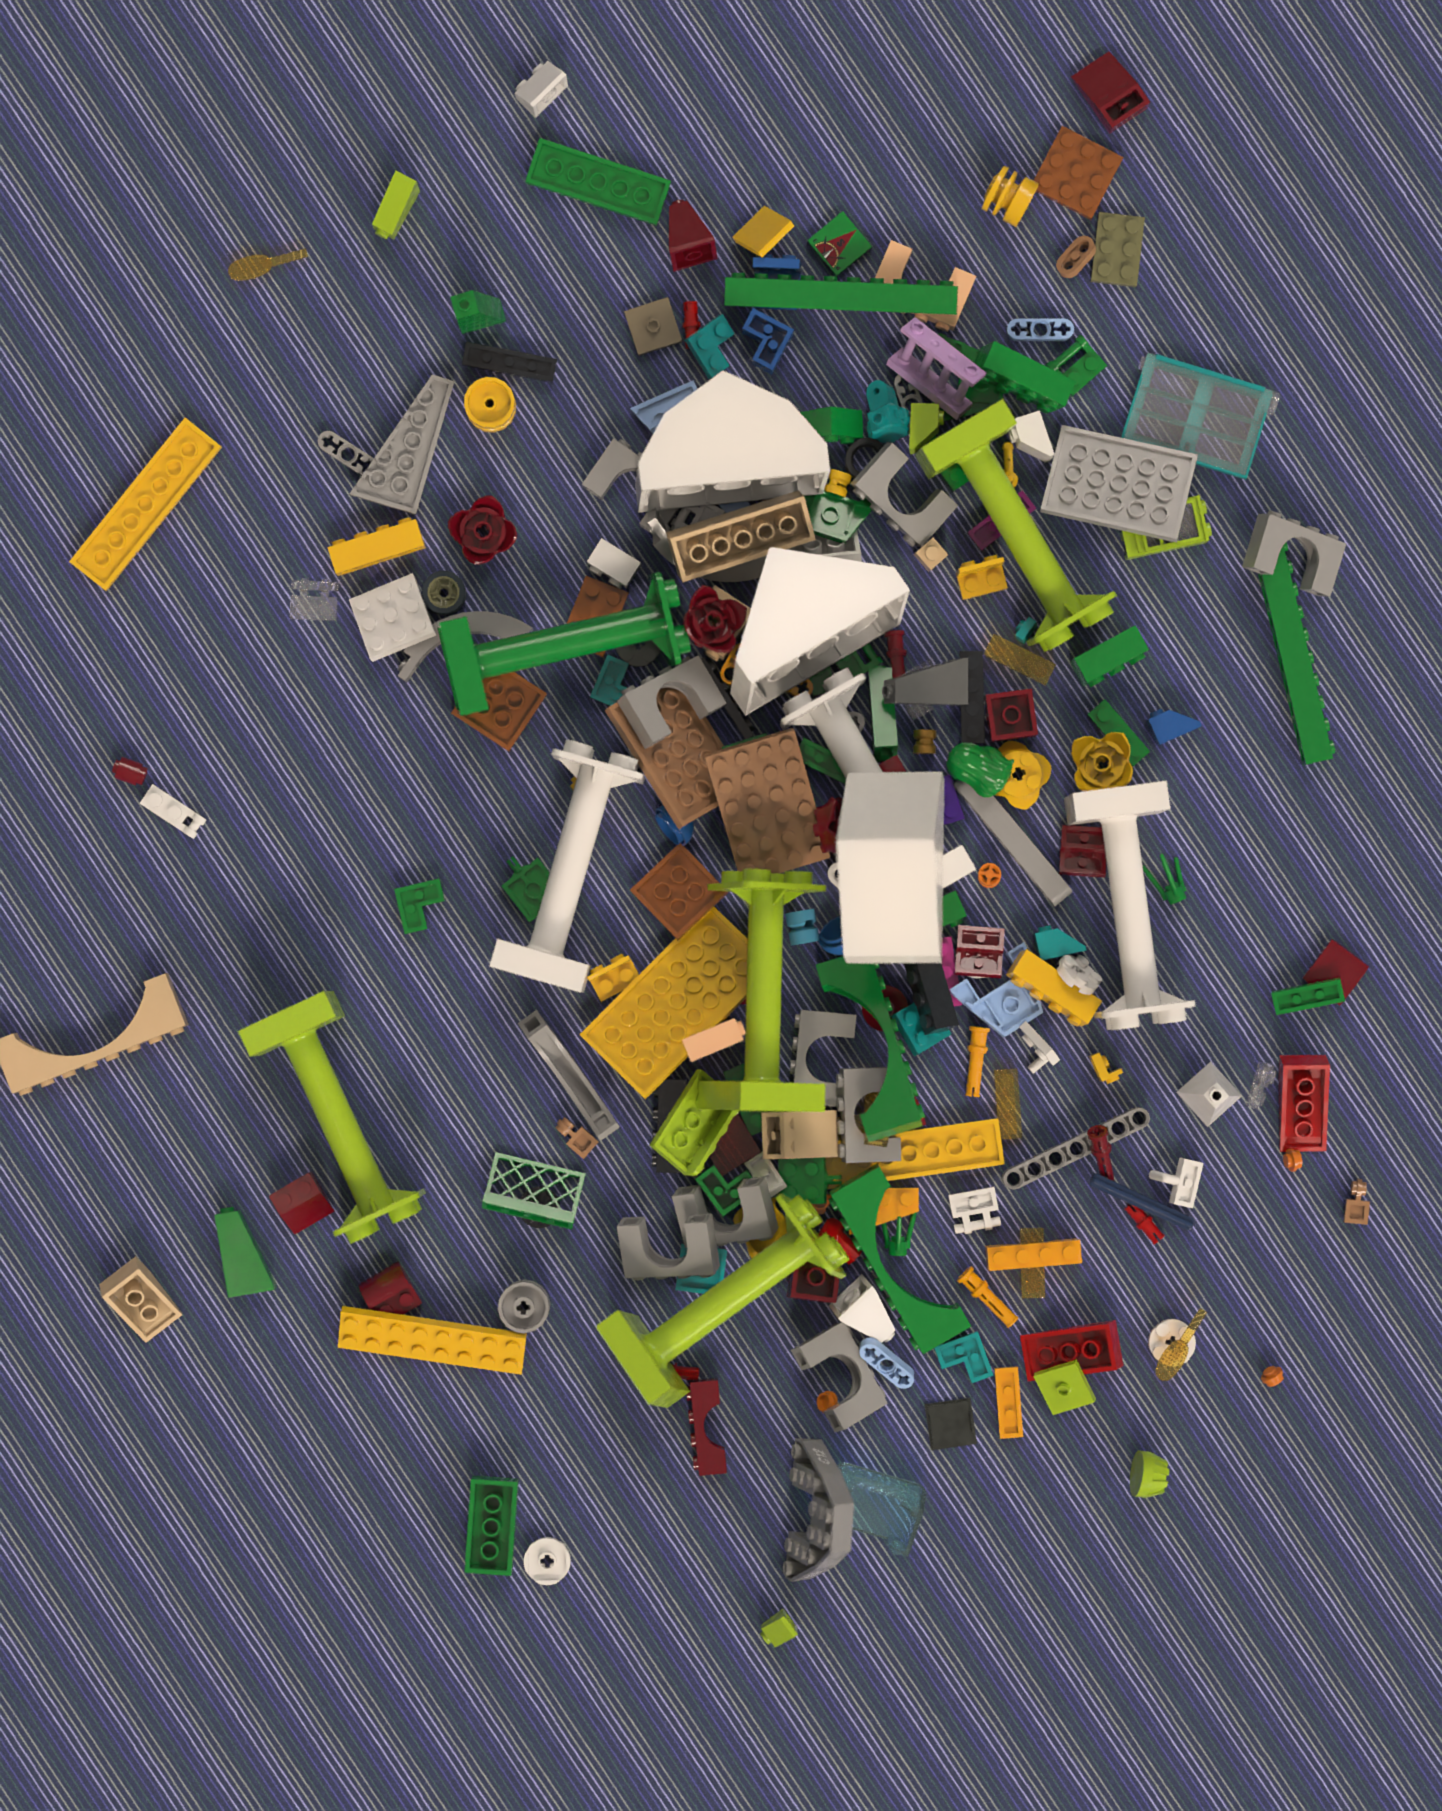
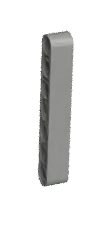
M957 780L953 783L954 788L1054 907L1073 892L994 796L989 798L982 797L969 784Z
M1135 1107L1099 1125L1107 1127V1140L1111 1144L1146 1127L1150 1121V1116L1147 1110ZM1140 1111L1144 1115V1120L1141 1124L1137 1125L1133 1122L1132 1117L1135 1112ZM1119 1121L1123 1124V1131L1116 1135L1112 1132L1111 1128L1113 1123ZM1088 1130L1006 1169L1002 1174L1003 1184L1010 1189H1019L1091 1154L1090 1148L1092 1143L1087 1136ZM1073 1142L1081 1144L1082 1148L1079 1154L1073 1155L1070 1152V1145ZM1052 1152H1058L1061 1156L1060 1162L1056 1165H1052L1049 1162V1155ZM1032 1162H1037L1040 1166L1039 1172L1035 1175H1031L1028 1172V1166ZM1011 1172H1016L1019 1175V1181L1015 1185H1010L1007 1182V1176Z

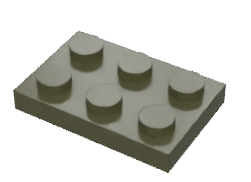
M1104 212L1098 213L1095 237L1096 252L1093 256L1090 282L1137 287L1145 217Z

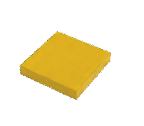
M764 205L732 238L737 244L762 258L794 225L791 220Z

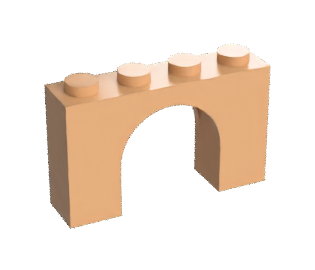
M891 240L875 278H884V283H893V279H902V274L912 249ZM954 268L949 281H954V286H959L957 315L912 314L921 322L927 323V321L935 323V327L942 331L948 332L949 329L954 331L976 276L959 268Z
M735 1018L685 1038L682 1041L692 1062L743 1041L742 1035H745L746 1032L741 1021L736 1022Z

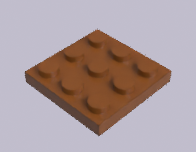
M1062 126L1034 179L1035 182L1039 183L1036 192L1091 220L1124 157Z
M515 672L486 678L482 681L488 710L460 716L457 714L455 706L451 712L452 715L508 752H510L547 696L546 692Z
M681 843L630 889L631 893L677 940L728 894L725 891L707 890V884L719 882Z

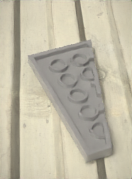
M432 374L349 495L416 515L454 381Z

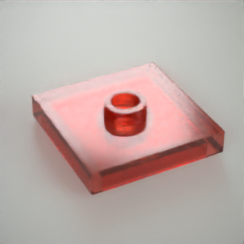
M737 1113L729 1123L726 1133L717 1142L715 1151L709 1156L723 1176L758 1155L761 1151Z

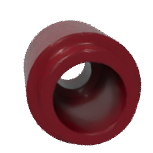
M122 757L121 760L116 759L112 769V773H115V779L135 786L137 784L143 785L148 768L144 767L142 763Z

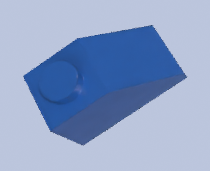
M1163 709L1150 713L1151 718L1146 720L1157 746L1202 726L1200 721L1171 710L1164 712Z

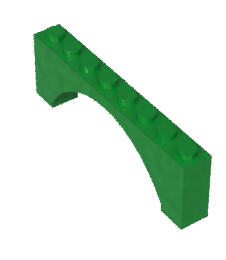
M844 956L816 964L824 993L831 991L861 1005L875 1018L886 1036L888 1068L885 1080L874 1103L866 1113L860 1114L868 1141L872 1142L923 1126L921 1121L922 1118H925L921 1104L916 1105L914 1098L919 1096L915 1082L910 1083L908 1075L912 1074L909 1062H903L901 1055L906 1052L902 1039L897 1040L895 1032H898L899 1029L895 1018L890 1019L888 1011L892 1010L889 997L884 998L882 990L886 989L883 977H878L876 969L880 968L879 963H846Z
M875 1164L842 1183V1185L830 1190L829 1193L832 1197L828 1200L834 1211L840 1210L843 1218L840 1221L845 1230L851 1229L855 1237L851 1240L856 1249L864 1251L866 1258L863 1261L869 1271L875 1270L878 1277L874 1280L881 1291L886 1289L890 1296L886 1301L892 1311L897 1309L901 1315L897 1320L903 1330L909 1329L912 1334L909 1340L915 1351L920 1349L925 1354L970 1328L971 1325L958 1303L944 1305L918 1298L900 1287L884 1269L877 1251L875 1225L880 1202L886 1189L891 1186L879 1165Z

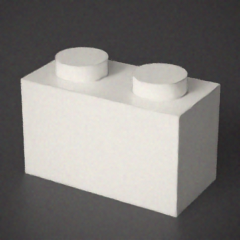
M602 538L587 560L591 572L598 576L606 575L610 578L608 582L619 589L621 586L627 589L641 566V562Z

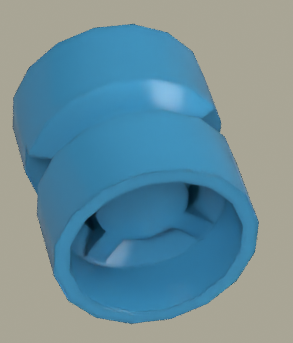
M814 909L785 914L787 926L791 928V931L788 933L791 946L820 941L818 928L814 927L816 922Z

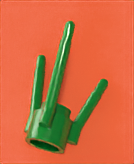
M1160 854L1162 865L1170 883L1165 886L1166 891L1163 890L1151 872L1143 865L1145 875L1158 890L1163 901L1168 900L1169 905H1172L1187 898L1184 893L1187 890L1183 883L1178 857L1174 858L1178 882H1175L1164 854Z
M917 1213L911 1215L906 1239L905 1236H901V1216L897 1217L896 1235L891 1236V1240L887 1224H881L885 1248H888V1255H907V1249H910V1240Z

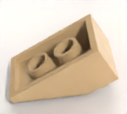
M136 1256L99 1284L102 1298L145 1343L182 1316V1312L160 1283Z

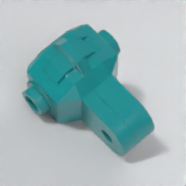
M875 380L870 383L866 391L870 412L867 413L868 422L866 427L869 438L878 440L881 443H892L909 434V412L906 408L899 407L893 387L881 380Z

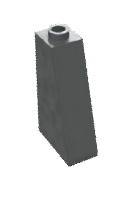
M968 658L948 660L884 680L882 688L884 704L968 705Z

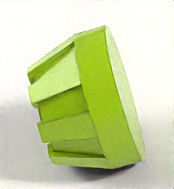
M1138 1450L1133 1458L1130 1471V1492L1132 1496L1147 1498L1163 1494L1168 1485L1166 1477L1169 1475L1168 1462L1152 1452Z

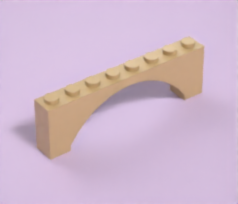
M169 973L144 981L146 988L143 999L131 1023L115 1040L96 1051L83 1055L65 1056L49 1053L31 1046L20 1039L18 1033L0 1038V1064L11 1093L19 1092L20 1096L33 1092V1086L41 1084V1087L55 1083L54 1078L62 1075L63 1079L76 1075V1069L82 1067L85 1070L98 1066L97 1061L105 1058L106 1062L119 1058V1052L127 1050L128 1053L141 1049L140 1044L149 1041L150 1045L162 1041V1035L167 1033L174 1036L184 1032L183 1027L189 1024Z

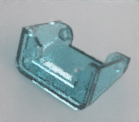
M850 1463L838 1464V1468L843 1475L854 1502L852 1529L887 1539V1547L892 1553L908 1557L924 1513L926 1489L920 1484Z

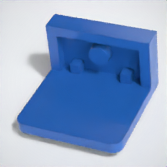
M765 254L762 258L760 256L753 257L755 273L768 274V278L777 279V274L791 275V279L800 280L802 264L800 259H796L794 255H782V258H773V255ZM755 307V308H757V309H778V310H797V309H798V308Z

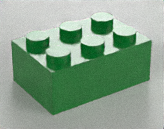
M1135 625L1077 656L1070 664L1082 686L1089 684L1091 688L1105 679L1104 675L1109 673L1111 677L1125 669L1124 664L1129 662L1132 666L1146 657L1144 653L1149 649Z

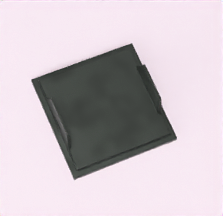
M971 1398L924 1404L931 1450L977 1444Z

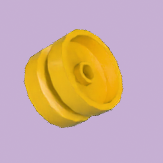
M484 377L476 380L469 386L464 396V407L467 416L476 428L484 432H498L512 423L516 414V401L511 388L504 381L494 377ZM489 401H493L494 404L491 408L487 407Z

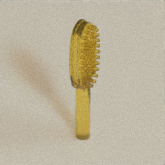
M306 248L271 258L266 255L247 256L233 262L228 268V274L236 281L254 279L269 272L273 266L306 258L308 253Z
M1199 1308L1181 1338L1173 1341L1162 1353L1155 1369L1156 1376L1160 1380L1168 1381L1180 1370L1188 1355L1189 1347L1187 1344L1208 1312Z

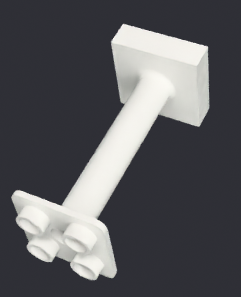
M845 668L824 681L825 684L822 685L826 694L814 701L808 691H805L784 703L782 710L786 717L781 719L780 722L782 730L792 725L816 726L846 779L848 773H883L846 709L856 690L864 684L866 679L863 673L853 677L849 668ZM962 845L943 855V888L976 870Z
M566 739L563 751L553 748L551 755L554 759L561 761L577 780L531 940L527 946H520L497 939L490 967L584 993L588 981L587 977L592 966L566 959L563 954L610 789L632 782L644 784L645 777L644 774L637 772L639 766L637 759L611 752L607 764L592 759L595 751L592 746Z
M1167 781L1070 794L1064 798L1067 825L1100 822L1102 825L1124 995L1104 1011L1095 1012L1094 1018H1105L1107 1030L1140 1027L1138 1014L1150 1012L1153 1024L1186 1021L1185 1008L1194 1007L1195 1000H1182L1159 990L1137 828L1138 816L1160 814L1170 809Z

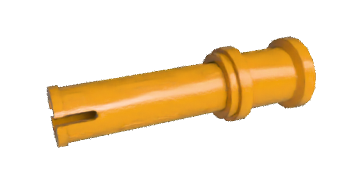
M969 1026L971 1040L967 1049L970 1052L965 1096L972 1097V1088L974 1087L973 1096L980 1097L983 1057L988 1051L986 1040L990 1028Z
M972 1266L967 1268L958 1277L957 1282L963 1283L971 1291V1296L978 1297L1007 1328L1011 1327L1017 1321L1018 1316L988 1288V1282L982 1280L973 1271L974 1268Z

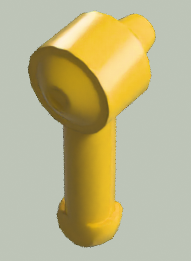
M1007 441L1002 445L1004 472L1015 488L1018 484V476L1013 472L1014 446L1011 442Z

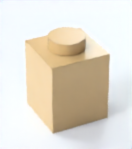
M934 538L930 539L913 554L928 572L948 556L947 552Z

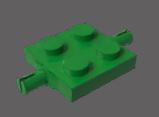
M513 856L510 859L516 866L510 860H507L506 863L514 873L502 885V888L530 923L538 916L550 872L539 858L529 865L521 867Z
M826 1157L778 1159V1173L787 1185L779 1194L781 1193L790 1199L800 1195L803 1200L807 1199L811 1204H826L828 1186L842 1185V1180H833L842 1179V1175H828Z

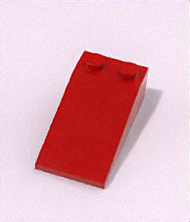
M1279 1055L1280 1152H1286L1287 1149L1292 1148L1300 1152L1326 1151L1330 1063L1326 1055Z
M1116 1320L1020 1335L1027 1381H1035L1033 1377L1035 1372L1076 1359L1084 1374L1114 1371L1124 1366Z

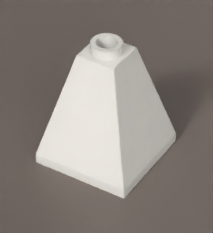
M1211 1061L1176 1092L1207 1127L1242 1097ZM1216 1092V1096L1213 1099L1212 1094Z
M862 1274L837 1297V1303L829 1305L841 1322L871 1338L877 1339L881 1343L883 1341L888 1342L895 1335V1328L876 1290Z

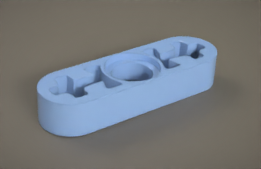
M1064 318L1013 319L1009 322L1006 333L1013 341H1066L1071 338L1074 332V325L1070 320ZM1015 324H1019L1021 329H1027V324H1031L1029 329L1030 336H1026L1027 331H1021L1019 336H1016L1015 332L1011 331V329L1014 328ZM1037 324L1045 325L1047 329L1046 334L1037 336L1034 333V326ZM1050 324H1054L1053 329H1058L1061 327V324H1065V328L1070 330L1066 332L1065 336L1061 335L1060 331H1054L1053 336H1049L1051 332Z
M868 1337L861 1341L859 1353L862 1359L898 1388L906 1389L913 1385L914 1370L875 1338ZM891 1360L893 1365L886 1367L881 1364V1361Z

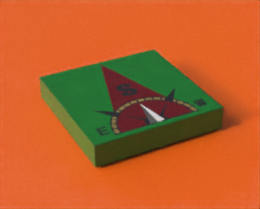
M843 211L807 240L808 244L836 277L872 248L871 244Z

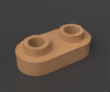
M1080 236L1059 257L1056 267L1062 277L1072 278L1076 276L1090 261L1096 252L1093 240L1088 236Z

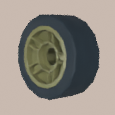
M437 571L425 580L422 587V598L425 605L433 613L441 616L451 615L463 607L466 600V588L463 581L455 573ZM441 589L448 590L447 597L440 596Z

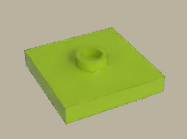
M1077 1359L1034 1373L1033 1377L1052 1415L1095 1403L1096 1397Z

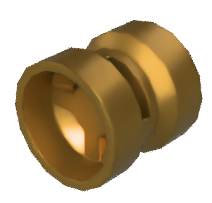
M913 730V737L916 739L913 753L936 754V746L933 742L936 738V730Z

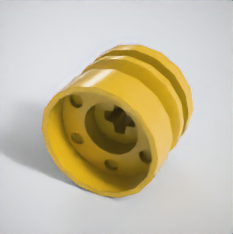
M1004 165L1002 170L994 176L984 195L982 210L987 212L990 205L994 203L996 206L992 215L995 216L1003 208L1006 210L1003 221L1017 227L1039 183L1025 177L1019 185L1016 184L1018 172L1014 171L1010 179H1007L1005 177L1009 167Z

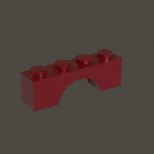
M718 1378L690 1380V1386L687 1387L690 1392L686 1395L687 1401L692 1400V1410H688L689 1424H694L695 1433H690L691 1445L697 1449V1456H693L694 1470H699V1476L727 1473L725 1447L712 1442L704 1429V1420L707 1413L714 1406L720 1404Z

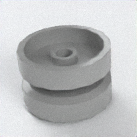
M524 1279L513 1282L504 1290L499 1299L498 1312L500 1319L506 1327L514 1332L528 1333L535 1331L543 1325L549 1315L551 1303L549 1295L542 1285L535 1281ZM523 1301H526V1305L529 1304L527 1310H523L520 1307Z

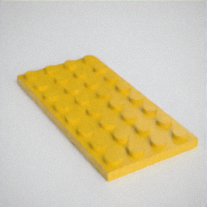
M713 907L679 940L675 938L584 1029L580 1036L646 1099L688 1057L682 1040L721 1024L746 999L748 939Z

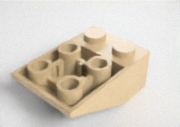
M825 1110V1112H761L763 1159L838 1157L837 1110Z

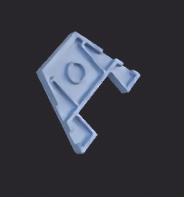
M1023 942L1005 954L1011 964H1013L1019 952L1027 949L1026 944ZM968 979L949 989L952 996L1003 1038L1017 1030L1025 1021L1028 1023L1043 1013L1041 1002L1033 998L1029 994V990L1014 985L1010 980L982 998L978 997Z

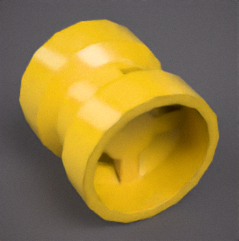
M831 469L828 476L830 480L825 485L824 490L825 492L834 493L845 498L847 494L846 487L850 484L852 476L845 472Z

